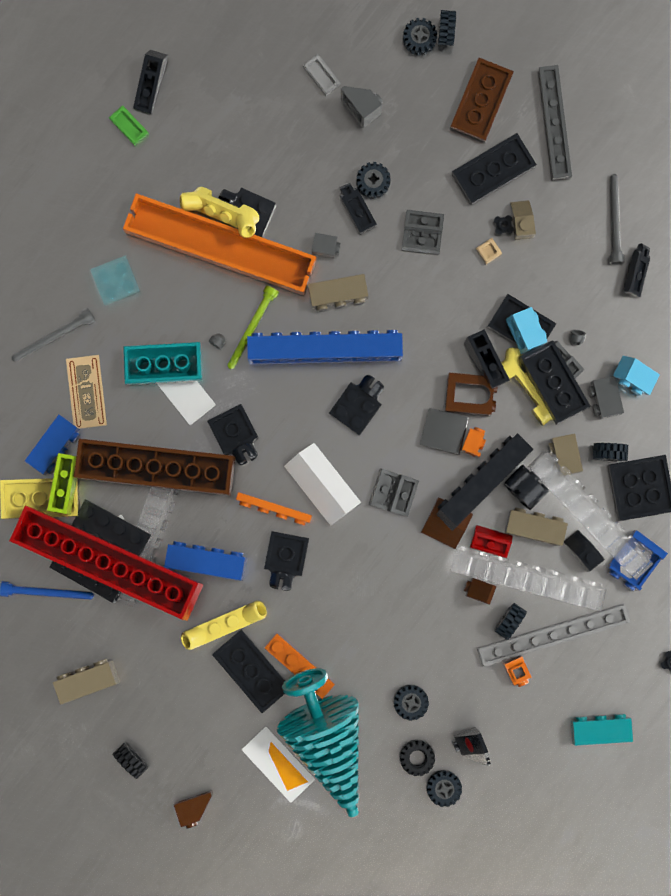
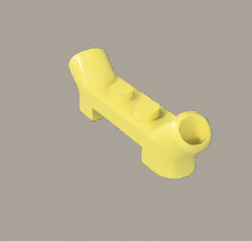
M198 187L193 192H184L180 195V207L182 210L198 211L238 228L239 234L243 238H249L255 234V224L259 222V215L255 209L244 204L238 208L212 197V191L204 187Z
M508 348L505 360L501 363L509 379L515 377L537 407L531 412L544 426L553 419L527 372L524 373L521 369L519 357L523 354L520 353L518 348Z
M254 601L182 632L181 642L187 650L197 648L264 619L267 616L266 607L263 602Z

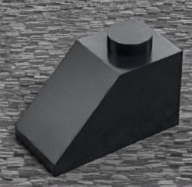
M579 530L564 540V544L587 572H590L605 560L595 546Z

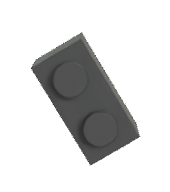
M614 376L590 382L589 392L590 396L594 397L595 400L593 405L595 416L598 415L599 419H604L624 413L617 379Z

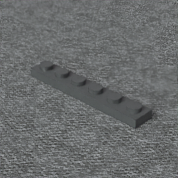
M558 65L539 67L552 180L571 178L572 170Z

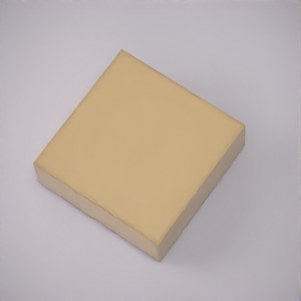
M493 238L476 248L486 265L502 255Z

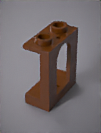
M449 372L445 411L450 413L481 414L490 417L492 412L496 410V401H493V394L497 393L498 387L492 389L482 375ZM456 383L485 386L489 390V400L484 404L454 402Z

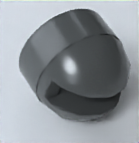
M571 330V343L575 345L577 342L578 345H581L585 340L586 333L581 330Z
M217 333L211 336L209 342L221 350L225 344V337Z

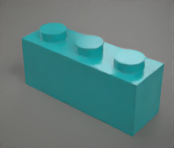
M614 714V718H607V715H596L595 719L587 720V716L576 717V720L571 721L572 744L575 746L633 742L632 718L626 717V714Z

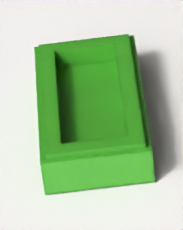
M123 105L109 117L111 122L134 146L149 134Z

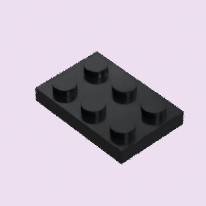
M507 294L487 327L516 344L506 319L530 307ZM534 310L538 315L539 324L548 338L557 323Z

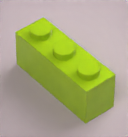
M58 453L47 511L71 514L77 478L74 477L76 456Z

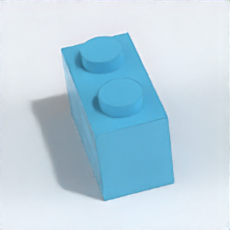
M532 307L515 313L506 319L521 354L536 349L548 342L546 333L539 324L538 315Z
M623 355L613 376L619 380V384L628 388L631 387V392L641 396L642 393L651 394L660 374L636 358Z

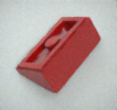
M476 525L470 548L507 558L513 536Z

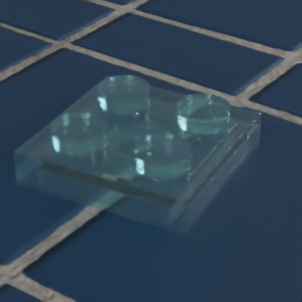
M126 256L90 269L105 306L140 292Z

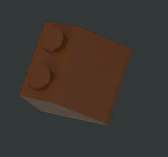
M438 497L421 533L456 549L473 514L470 513L452 531L436 515L440 510L438 506L444 501V499Z

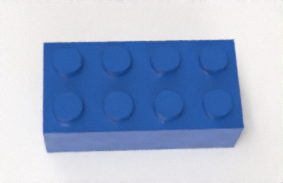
M173 541V545L168 544L164 567L243 581L247 558L243 557V553L231 551V554L228 555L224 554L222 549L212 548L211 551H205L204 546L192 545V548H188L186 543Z

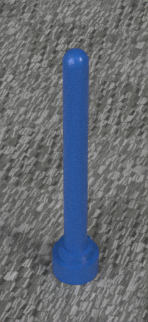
M2 581L0 586L1 597H9V595L13 594L89 600L94 597L92 592L14 586V584H10L7 581Z

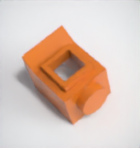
M518 656L517 659L508 663H503L512 685L521 687L529 683L528 679L532 677L522 656Z

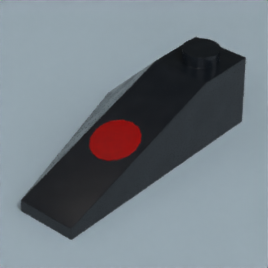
M476 727L453 735L455 740L452 743L456 752L460 751L462 756L483 765H491L489 752L481 733Z

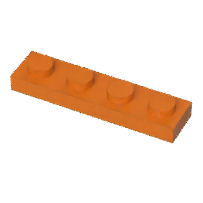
M238 492L236 500L240 501L239 505L250 508L251 505L258 507L257 511L266 514L272 511L276 513V517L287 520V517L295 519V523L304 526L306 522L310 523L312 515Z
M276 634L265 647L271 655L294 675L316 668L279 634ZM328 678L322 687L315 690V693L323 699L335 684Z

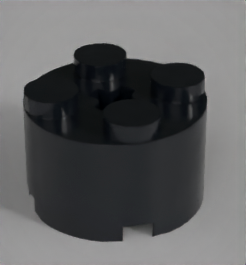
M523 464L504 482V486L515 498L517 497L521 501L520 503L529 510L534 508L550 491L543 483L540 484L538 482L540 480L533 471L530 472Z

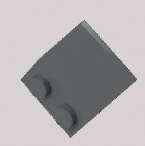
M347 86L341 88V100L363 128L382 114L381 103L383 101L377 93L374 94L371 90Z

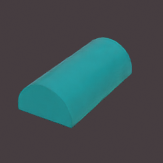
M200 342L123 346L125 385L203 380Z

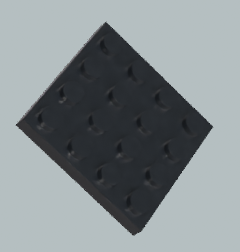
M86 499L78 511V516L75 517L72 526L139 556L151 536L146 531ZM52 561L49 567L112 603H116L121 593Z

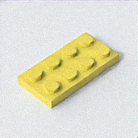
M53 478L0 480L1 519L20 518L25 505L52 517L78 516V479L70 515L47 511Z

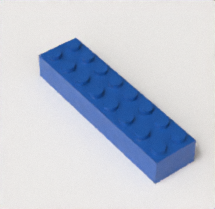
M377 330L367 331V334H360V331H348V334H340V331H330L329 335H321V332H309V335H302L301 332H291L287 336H283L280 332L271 333V336H263V333H252V336H247L249 364L402 361V333H398V330H387V333L380 334Z

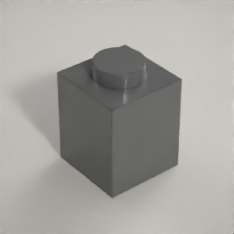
M315 233L312 255L334 259L335 253L339 254L341 243L337 242L338 237Z

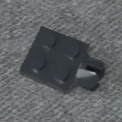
M240 188L238 193L223 189L218 197L219 200L221 199L238 208L244 204L256 210L259 215V222L255 224L256 231L254 235L262 237L276 203L244 188Z
M371 375L364 376L358 385L350 382L329 412L330 415L358 435H361L382 405L378 401V396L384 389V385L377 381L371 389L370 385L375 380Z
M242 404L207 421L224 455L232 454L239 465L248 463L244 456L246 452L251 461L258 456L253 445L258 436Z
M271 531L264 570L271 572L269 582L271 588L278 590L280 579H282V590L290 591L294 577H302L309 538Z

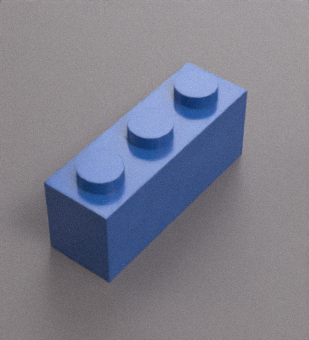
M58 415L25 459V462L43 475L51 474L55 469L58 453H67V446L70 442L74 443L80 429L61 415Z

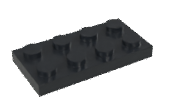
M518 133L453 170L452 174L472 205L533 169L537 164Z
M553 340L519 357L521 364L556 425L591 407Z
M242 629L212 654L261 713L265 712L284 695L282 685L285 679Z

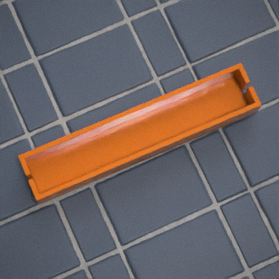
M135 194L130 208L132 214L128 213L123 227L126 234L304 296L310 280L309 276L312 275L317 261L316 256L257 235L243 238L240 236L237 228L143 195Z

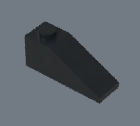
M149 50L145 54L133 109L152 113L168 59L167 54L154 50Z
M485 329L468 336L464 344L473 362L493 389L509 382L510 379Z

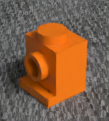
M474 427V430L470 428L461 451L479 458L481 453L478 450H482L486 439H483L485 430Z

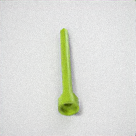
M265 286L263 290L264 298L227 366L229 369H233L236 366L247 345V336H252L268 304L274 298H277L279 291L271 286Z

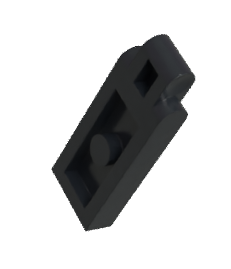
M350 182L339 187L342 192L340 198L359 233L362 234L377 226L358 188H353Z
M642 243L638 244L637 249L633 252L623 290L634 297H641L650 262V248Z

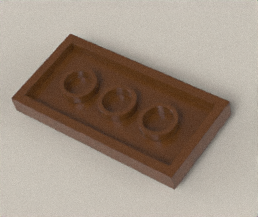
M478 58L450 128L485 142L514 71Z

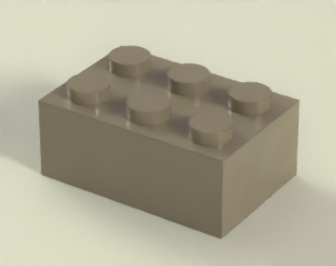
M107 659L93 663L94 668L90 669L88 665L75 670L76 674L71 675V672L57 676L58 681L52 683L60 705L120 683L114 662H108Z

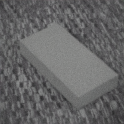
M318 54L303 65V68L325 96L341 85L340 81Z

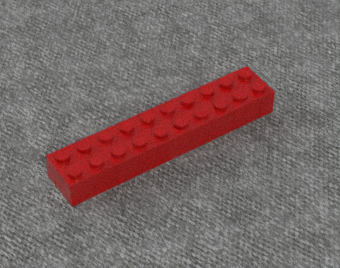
M26 505L9 540L14 544L188 621L203 587V584Z

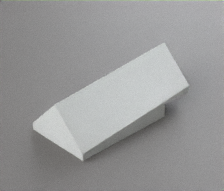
M315 443L299 452L284 466L330 526L361 503Z

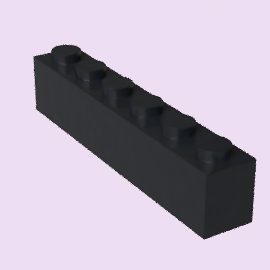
M518 433L513 438L509 436L502 443L504 447L501 450L496 448L490 454L492 459L488 463L484 460L476 468L479 472L475 476L471 473L464 480L466 485L463 488L458 486L451 493L453 497L449 501L445 499L438 506L440 510L436 515L452 531L534 450Z

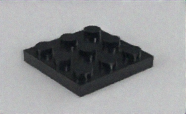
M666 455L608 465L618 521L671 512V479Z

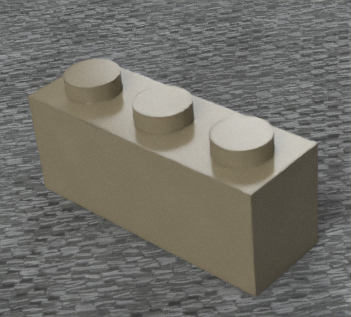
M365 274L308 284L312 309H316V311L327 310L328 306L335 305V308L347 306L346 303L350 302L362 304L369 297Z
M515 507V510L509 511L505 533L563 546L568 523L563 522L564 519L553 516L552 519L545 518V514L534 512L531 515L527 514L525 509Z

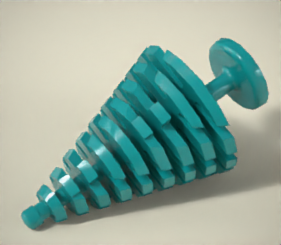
M314 668L302 671L288 678L283 683L282 689L285 695L291 697L304 695L307 704L285 716V720L280 721L277 726V733L292 748L293 752L300 757V760L307 766L310 772L315 774L316 779L323 783V787L330 791V795L338 800L337 803L341 808H347L348 816L355 817L359 814L358 807L356 806L359 801V794L357 793L359 789V773L357 771V757H359L357 747L359 745V702L355 697H348V695L317 699L315 690L326 683L328 679L326 670Z

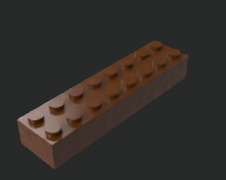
M79 439L74 477L77 479L231 496L235 457L231 455Z

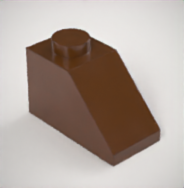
M472 578L471 581L467 580L464 588L465 596L490 605L497 586Z
M212 790L174 804L181 827L186 826L188 829L198 825L197 822L200 821L213 795Z

